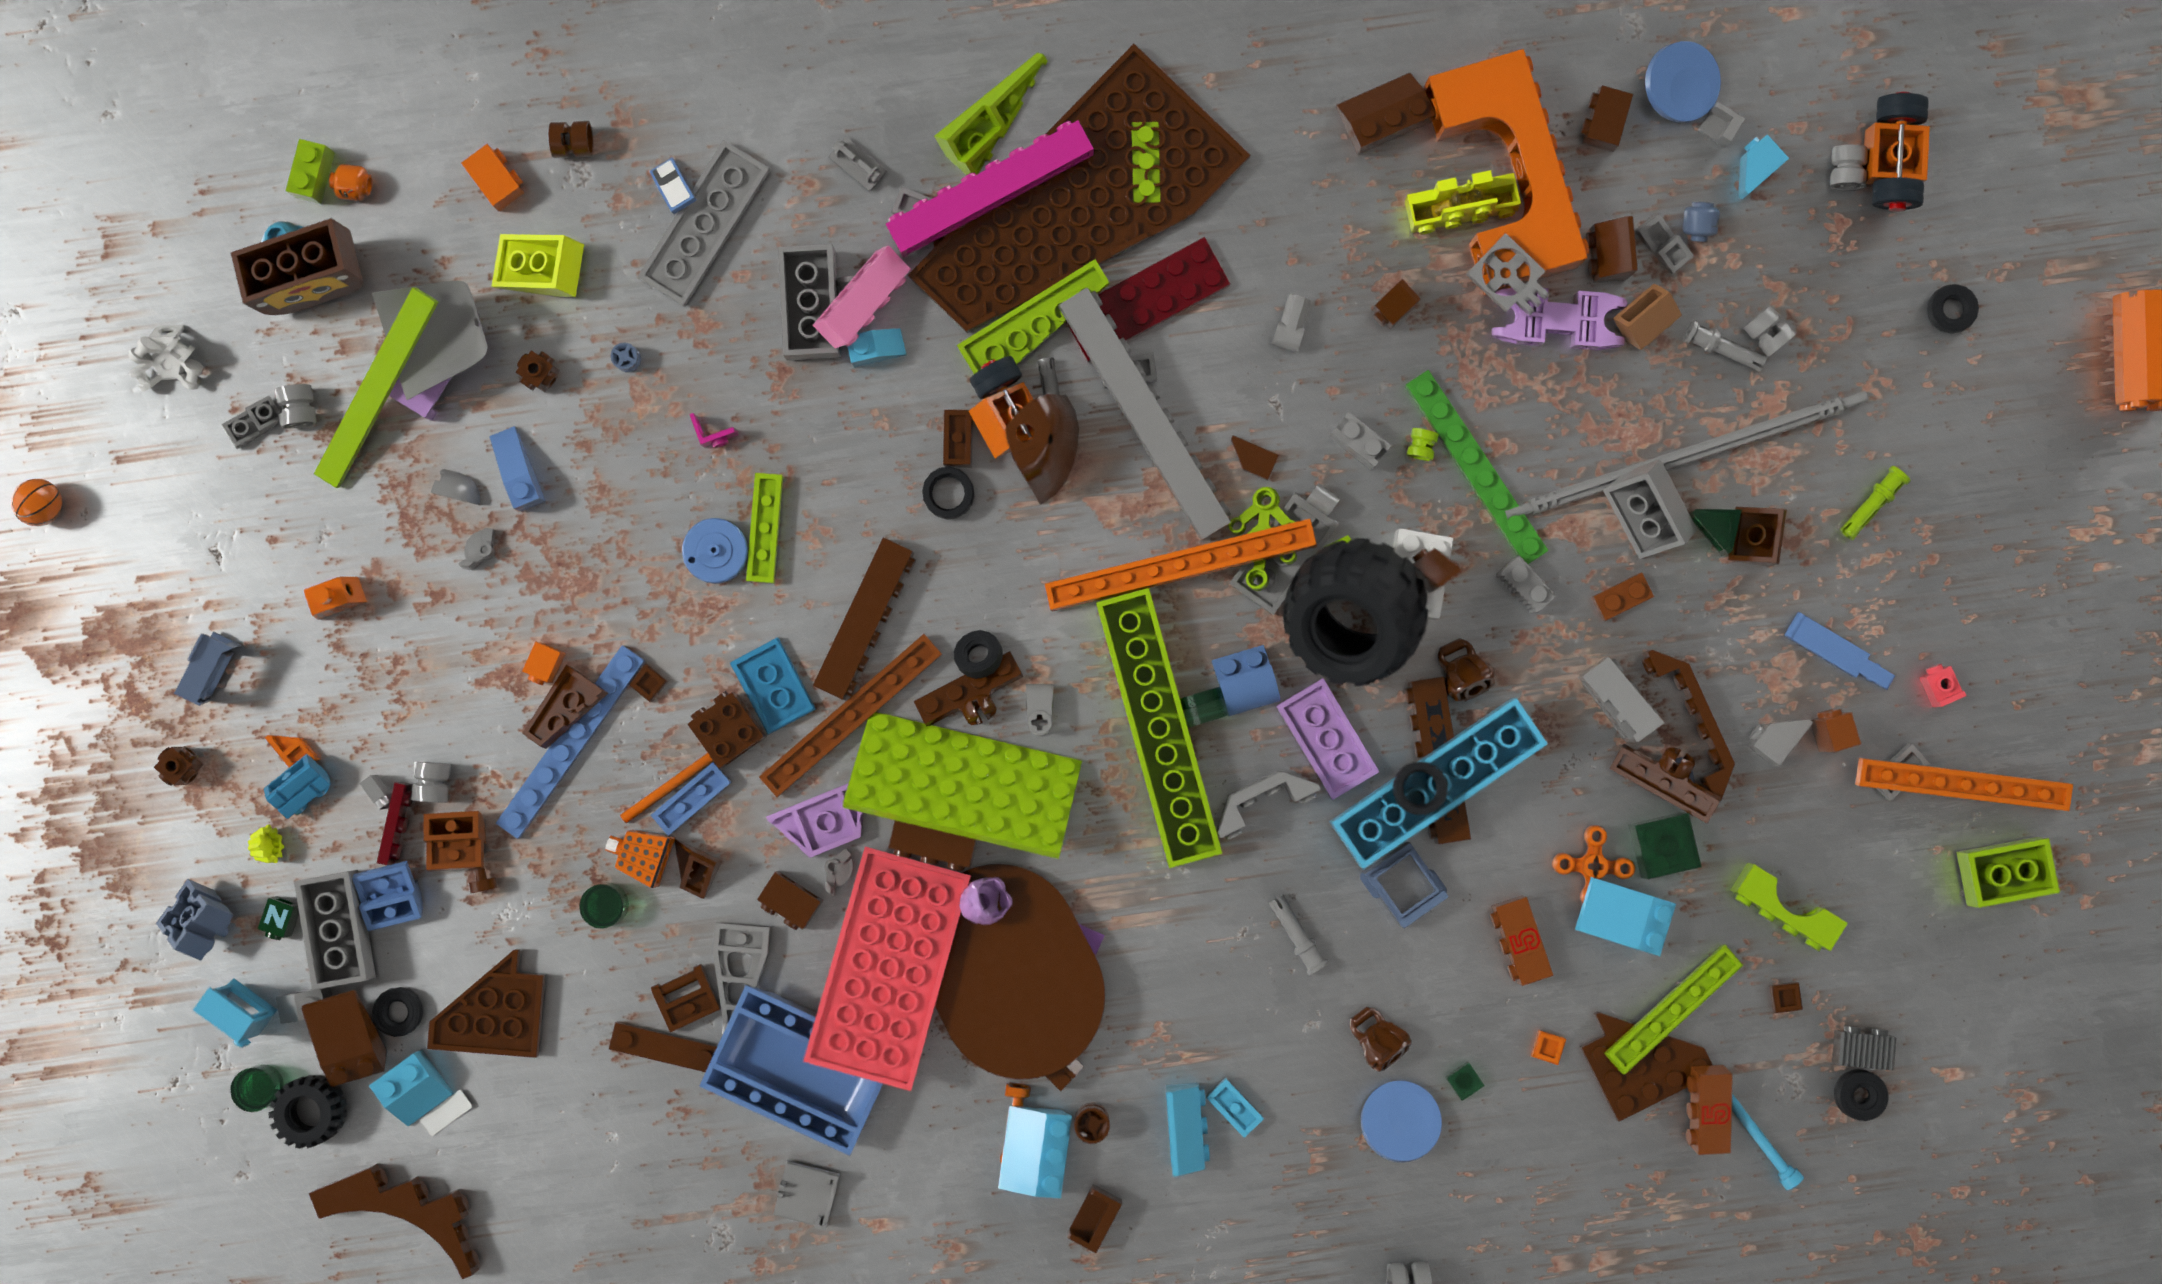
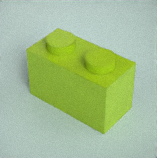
M299 139L285 191L295 198L322 204L335 152L326 145Z

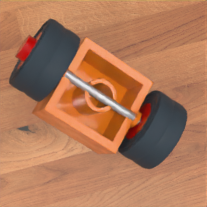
M1897 92L1878 98L1877 123H1874L1865 130L1864 146L1868 147V164L1863 166L1867 170V184L1873 185L1872 205L1876 208L1892 212H1903L1923 205L1924 182L1927 180L1930 132V126L1921 125L1927 122L1929 101L1928 97L1924 95Z
M1007 356L997 361L993 359L981 366V370L970 378V383L978 397L983 400L968 412L995 459L1011 452L1006 438V427L1010 420L1033 400L1024 382L1008 388L1022 377V373L1012 356ZM1028 424L1019 426L1016 431L1017 438L1023 442L1030 441L1034 436L1033 428ZM1052 434L1048 437V444L1053 442Z

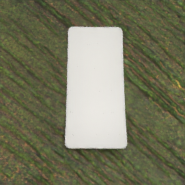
M458 1090L421 1117L420 1121L428 1133L434 1136L471 1109L472 1104L462 1090Z

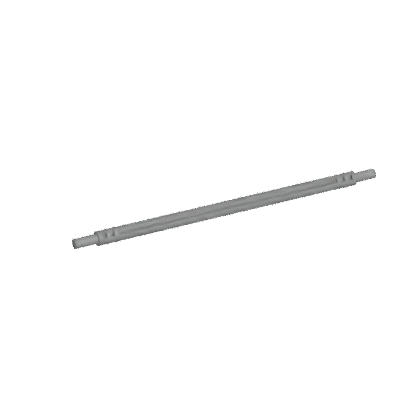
M1863 391L1842 399L1836 397L1531 498L1528 503L1506 510L1505 513L1507 519L1515 515L1520 516L1529 513L1535 515L1604 492L1603 488L1637 467L1661 459L1667 471L1843 413L1846 408L1868 402V396Z

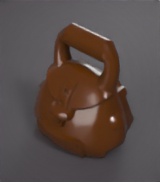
M1459 638L1440 647L1437 657L1439 664L1446 674V692L1455 701L1466 702L1489 691L1495 685L1494 668L1476 654L1474 647L1467 640ZM1463 648L1467 650L1466 655L1459 656L1451 662L1444 658Z
M1365 1007L1350 1019V1030L1354 1037L1360 1041L1359 1044L1363 1048L1364 1059L1376 1071H1384L1403 1057L1412 1044V1040L1406 1031L1392 1022L1385 1021L1382 1014L1374 1008ZM1370 1017H1375L1376 1023L1371 1025L1364 1033L1358 1030V1026Z

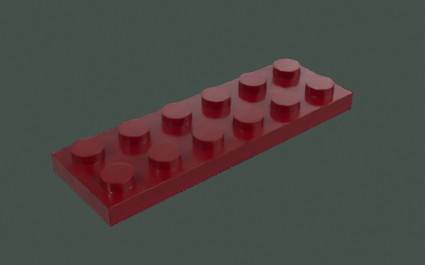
M1203 237L1099 293L1098 296L1103 303L1099 307L1105 316L1109 314L1117 326L1114 330L1119 339L1124 338L1127 342L1229 287L1230 282L1206 238ZM1066 322L1079 348L1081 349L1085 359L1087 360V362H1090V358L1088 357L1084 348L1082 347L1076 335L1072 331L1068 322Z

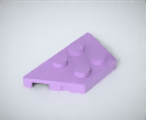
M845 784L766 816L767 821L778 828L785 837L795 843L802 852L811 858L862 837L863 812L843 808V801L848 784Z

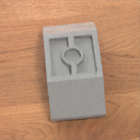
M1276 771L1228 794L1216 832L1220 838L1225 836L1227 840L1242 834L1241 828L1246 825L1237 805L1240 804L1244 808L1257 802L1256 796L1261 793H1265L1267 796L1274 794L1282 789V783L1291 800H1299L1302 804L1316 798L1315 792L1321 789L1316 783Z

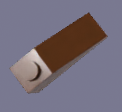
M1424 548L1412 557L1416 570L1415 575L1417 578L1423 579L1424 586L1429 593L1441 588L1463 571L1459 565L1435 548L1429 552Z

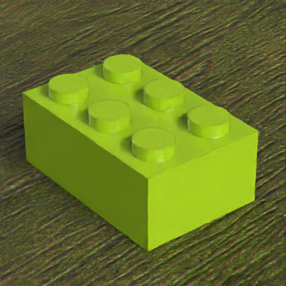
M2034 837L1956 852L1967 906L1981 908L2060 893L2049 838Z

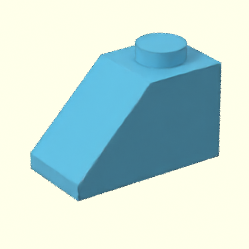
M1768 134L1761 140L1755 137L1744 147L1747 153L1740 158L1738 196L1741 200L1789 159Z
M900 328L857 333L859 335L857 340L848 346L850 360L854 368L907 355Z

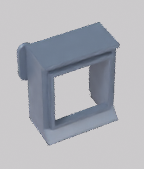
M213 632L211 637L201 633L188 657L190 663L174 694L199 706L209 702L211 699L208 697L213 695L234 654L231 649L239 647L241 644L216 632Z
M1405 842L1360 875L1361 881L1374 898H1381L1402 928H1406L1449 897L1446 894L1447 888L1436 872L1428 869L1410 842ZM1410 855L1435 891L1401 913L1377 877Z

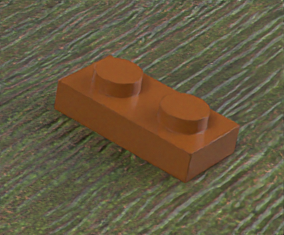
M1639 573L1592 596V599L1603 621H1606L1653 598L1654 595L1643 573Z

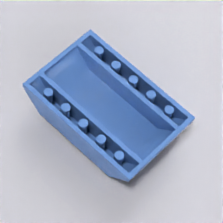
M745 985L700 1083V1087L850 1156L883 1083L803 1062L817 1012L775 993Z

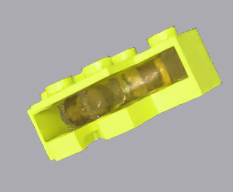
M1491 170L1472 174V182L1468 180L1467 184L1462 186L1457 185L1455 177L1437 181L1435 188L1432 190L1408 194L1405 200V207L1411 233L1419 232L1420 235L1434 232L1435 228L1445 226L1446 229H1454L1468 221L1478 224L1487 221L1488 217L1499 215V218H1508L1515 215V212L1518 211L1521 205L1514 173L1492 177Z

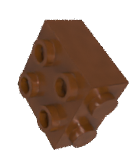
M725 691L713 699L715 703L707 710L705 707L697 710L691 715L693 720L688 723L690 729L719 769L724 768L767 737L736 692L728 694Z

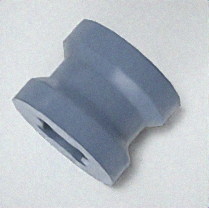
M619 343L611 351V361L621 371L626 373L633 372L640 366L641 355L631 344Z

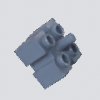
M187 879L175 896L177 899L172 907L168 906L156 922V925L164 935L169 936L167 940L174 950L202 961L207 952L214 946L215 940L213 937L215 935L220 937L227 936L229 932L227 927L233 914L226 905L220 903L222 900L215 890Z

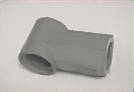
M1289 294L1281 322H1278L1272 345L1298 352L1305 331L1303 327L1311 300L1300 295Z

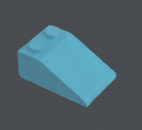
M1591 877L1575 930L1660 956L1676 904Z

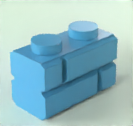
M306 754L264 787L265 798L285 818L289 819L294 814H301L307 808L308 803L315 797L320 798L324 796L329 790L331 782L327 771Z

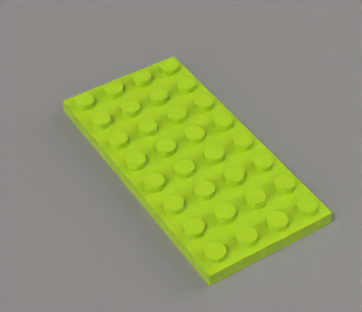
M875 712L867 720L844 797L843 808L1059 859L1082 761L933 725L926 727L924 723Z

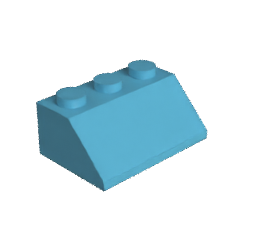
M1198 1083L1165 1085L1173 1177L1205 1170V1162L1210 1161L1209 1145H1203V1134H1208L1207 1117H1201V1106H1206L1205 1090H1199Z
M1009 1105L998 1188L1034 1197L1061 1198L1072 1115L1060 1109Z

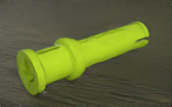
M1891 466L1888 469L1889 473L1880 483H1876L1873 486V493L1839 529L1844 536L1853 541L1886 503L1894 501V495L1904 484L1908 485L1911 482L1910 478L1902 470Z

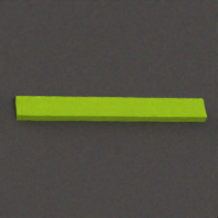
M412 287L314 472V475L335 488L341 487L439 301L417 287Z

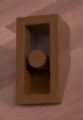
M1402 279L1373 307L1372 310L1375 313L1373 317L1382 327L1387 326L1391 329L1415 308L1421 298Z

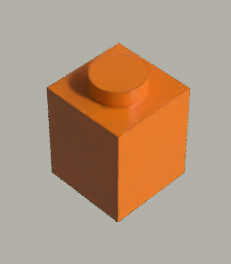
M535 641L522 672L529 674L528 680L543 686L544 682L553 683L566 653L542 642Z

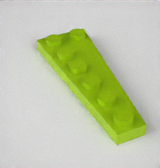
M1096 259L962 341L957 347L974 374L981 370V366L993 359L997 361L1007 356H1012L1016 365H1018L1067 322L1058 308L1061 303L1085 288H1088L1090 293L1095 291L1098 295L1110 282Z

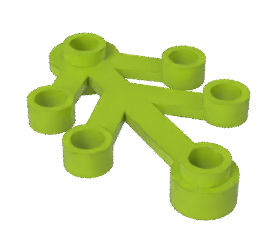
M1262 487L1254 493L1253 505L1239 517L1232 518L1228 527L1233 534L1241 535L1246 530V524L1258 514V524L1247 534L1271 528L1270 515L1281 525L1294 523L1295 521L1290 520L1280 509V497L1277 491L1271 487ZM1265 497H1270V504L1263 505V499ZM1236 522L1242 523L1239 530H1233V525ZM1294 552L1289 560L1284 559V555L1279 557L1283 563L1290 565L1296 561L1297 553ZM1266 560L1254 562V568L1249 570L1246 575V583L1254 591H1262L1269 584V576L1265 572ZM1256 577H1263V582L1260 585L1254 584Z

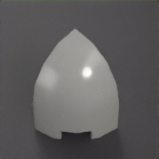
M446 469L440 471V481H434L431 493L480 505L478 487L470 477Z

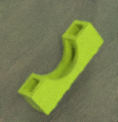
M1747 863L1730 891L1737 895L1735 900L1747 907H1750L1752 904L1759 908L1758 914L1771 922L1774 919L1784 924L1782 929L1792 936L1796 937L1800 934L1807 939L1805 944L1820 952L1822 948L1831 951L1848 923L1821 907H1815L1813 910L1799 915L1788 912L1781 905L1777 896L1776 887L1778 879L1757 865Z

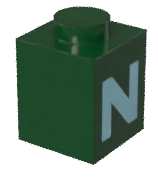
M278 896L268 898L257 929L266 932L265 936L274 940H281V938L292 936L299 917L298 903Z

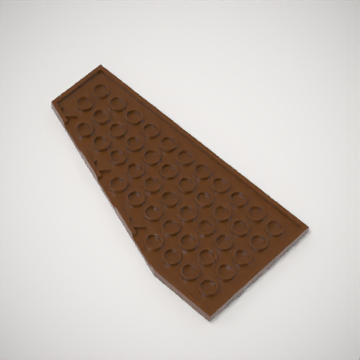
M1133 44L1046 133L1050 136L1057 132V127L1067 121L1074 123L1078 120L1094 148V155L948 233L908 274V277L968 333L1024 304L1096 259L1098 264H1101L1192 217L1236 173L1251 155L1143 51ZM1132 122H1143L1138 127H1132ZM1146 122H1159V128L1151 127L1153 131L1159 132V145L1153 146L1148 142H1145V145L1153 150L1159 149L1160 166L1153 165L1151 168L1146 169L1144 178L1148 180L1147 174L1150 170H1160V183L1154 184L1155 188L1160 187V202L1145 203L1147 196H1144L1141 202L1134 203L1133 189L1139 188V184L1133 185V169H1138L1140 166L1132 164V151L1138 150L1142 154L1146 152L1141 147H1132V131H1138L1141 127L1145 126Z

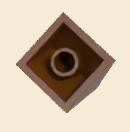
M1735 507L1728 560L1767 567L1779 564L1787 510Z

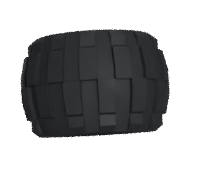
M1366 538L1351 539L1347 543L1341 540L1320 549L1316 554L1309 557L1296 572L1286 592V604L1283 611L1285 633L1290 635L1289 646L1295 656L1300 657L1306 663L1305 667L1315 675L1320 674L1328 678L1329 682L1343 685V683H1353L1355 686L1369 685L1377 679L1382 680L1389 677L1403 667L1407 660L1414 655L1426 631L1428 609H1426L1427 593L1423 579L1417 578L1415 575V566L1407 557L1402 558L1395 553V548L1383 542L1380 545L1371 543ZM1333 601H1349L1363 607L1375 621L1377 634L1360 633L1345 627L1331 614L1326 604Z

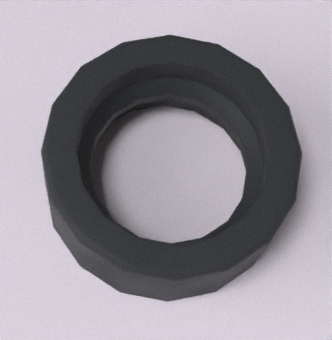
M950 466L941 467L931 472L924 481L922 489L923 501L929 511L937 517L947 520L959 518L967 513L973 504L975 496L974 487L968 475L960 469ZM942 478H955L963 485L965 494L959 506L945 509L935 503L932 491L937 481Z
M1412 762L1403 766L1393 781V795L1397 804L1405 811L1415 815H1428L1437 811L1445 802L1448 794L1447 781L1444 774L1436 766L1426 762ZM1415 772L1429 774L1436 783L1434 798L1424 805L1411 803L1404 794V783Z

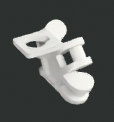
M184 325L157 326L149 337L142 336L137 341V348H132L128 352L129 358L139 364L129 372L131 378L137 379L140 383L138 387L142 392L150 389L161 380H179L185 388H199L200 379L198 375L202 374L203 365L196 360L188 358L194 351V347L191 345L186 347L179 342L181 339L179 336L184 330ZM166 331H173V332L167 333V335H162V334H161V333L166 332ZM152 367L156 374L148 377L145 371Z

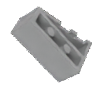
M1609 657L1602 658L1579 675L1578 679L1626 743H1638L1663 725L1664 722L1640 695L1636 685L1623 674L1624 670L1616 659L1611 660Z

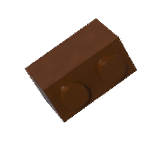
M1604 85L1596 93L1592 92L1588 103V108L1592 109L1589 119H1584L1580 134L1584 135L1582 143L1614 152L1621 140L1633 94Z
M780 871L774 872L757 898L762 903L760 907L771 915L778 913L785 918L783 922L794 930L798 928L805 929L823 902V899Z

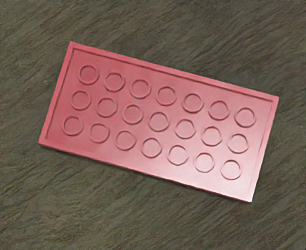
M864 848L803 1062L908 1091L912 1090L959 921L961 895L964 889L968 887L971 875L896 856L873 848Z

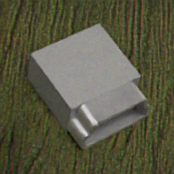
M370 775L359 783L379 810L389 807L392 793L379 775Z

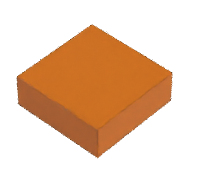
M1538 1030L1530 1056L1559 1065L1566 1039Z

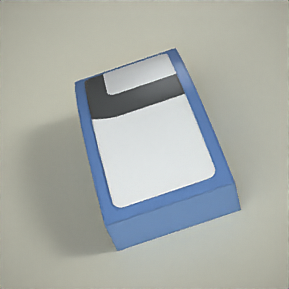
M673 157L649 171L673 214L697 201Z

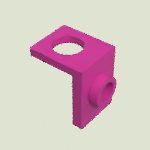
M694 413L689 414L700 445L704 448L711 445L713 448L724 446L729 443L728 439L739 435L737 430L731 427L705 437L697 415Z

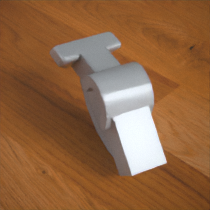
M484 528V530L474 533L466 542V559L461 561L459 566L466 570H474L482 561L493 558L495 555L493 546L496 531Z
M846 848L833 859H829L824 865L826 871L825 890L830 896H835V887L846 883L852 875L853 862L850 857L851 854Z

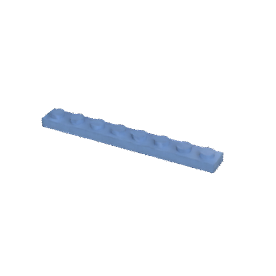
M624 645L619 648L595 682V684L607 691L608 694L551 744L497 820L496 824L517 839L522 837L646 662L644 659Z

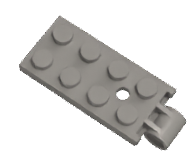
M1320 483L1316 485L1306 500L1295 492L1282 509L1287 517L1295 522L1311 519L1317 547L1296 552L1297 559L1290 565L1283 563L1279 556L1266 559L1265 572L1269 576V584L1262 591H1254L1246 583V575L1249 570L1254 568V562L1242 565L1229 583L1271 615L1275 614L1285 600L1288 587L1298 569L1309 557L1322 549L1339 525V522L1332 520L1328 516L1338 504L1340 498ZM1275 519L1270 526L1271 528L1281 526V524ZM1293 553L1284 555V559H1291ZM1256 577L1254 584L1260 585L1263 582V577Z

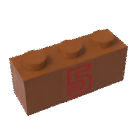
M1521 895L1492 905L1493 913H1490V918L1494 928H1499L1502 939H1499V945L1504 955L1508 954L1511 965L1507 967L1512 981L1517 980L1519 985L1524 986L1554 976L1527 897Z
M1724 1065L1691 1066V1076L1687 1078V1087L1690 1092V1102L1687 1103V1115L1690 1119V1129L1686 1131L1687 1143L1698 1155L1731 1153L1732 1073Z

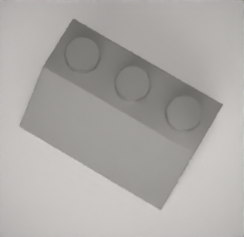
M1661 459L1637 467L1603 488L1639 559L1684 545L1697 531Z

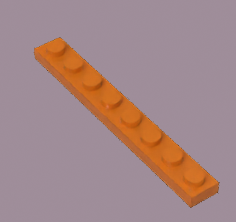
M1859 758L1855 785L2063 811H2070L2073 784L1866 758Z

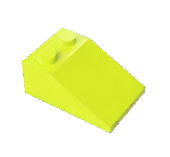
M500 234L491 287L556 297H576L584 244L565 235Z

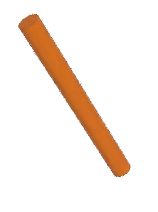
M706 753L620 814L622 820L628 823L714 762L710 755Z

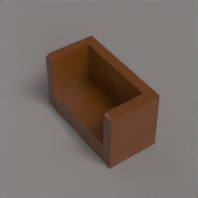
M944 410V467L972 468L973 419L968 412L969 410Z
M1093 1184L1067 1232V1238L1097 1253L1122 1206V1199Z

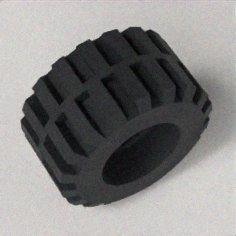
M308 1075L291 1081L276 1092L274 1096L277 1098L270 1103V1107L274 1108L273 1111L269 1112V1118L274 1119V1123L270 1124L272 1130L277 1128L279 1133L276 1136L279 1140L286 1138L284 1144L288 1146L295 1144V1148L299 1149L305 1146L312 1148L334 1137L338 1133L337 1130L342 1128L345 1123L342 1119L347 1116V1111L343 1110V1106L347 1105L346 1099L341 1100L340 1098L343 1091L341 1088L335 1090L334 1087H331L329 1082H326V1077L324 1076L315 1078V1075ZM302 1096L314 1100L320 1109V1119L315 1127L304 1124L297 1115V1103Z

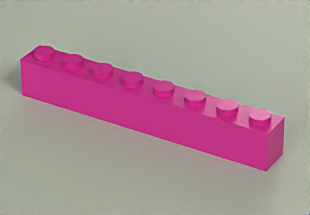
M1077 120L1074 123L1067 121L1058 126L1057 132L1050 136L1043 134L1033 140V145L1025 149L1019 147L1009 153V158L1001 162L999 160L990 162L985 166L986 170L977 175L975 172L966 175L961 179L962 183L952 188L949 185L937 192L938 196L928 201L925 198L916 202L913 205L914 209L905 214L903 211L892 215L889 218L890 222L886 223V227L904 258L1094 155V148L1079 121Z

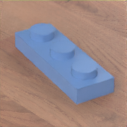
M712 762L651 814V817L670 836L732 782L717 767L715 762Z

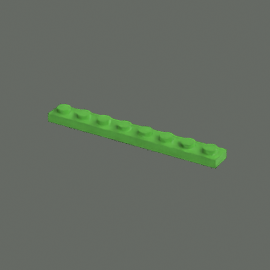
M1427 370L1405 385L1406 389L1433 430L1439 434V439L1516 555H1520L1529 564L1548 552L1549 550L1525 514L1515 515L1507 519L1505 511L1519 505L1430 371Z

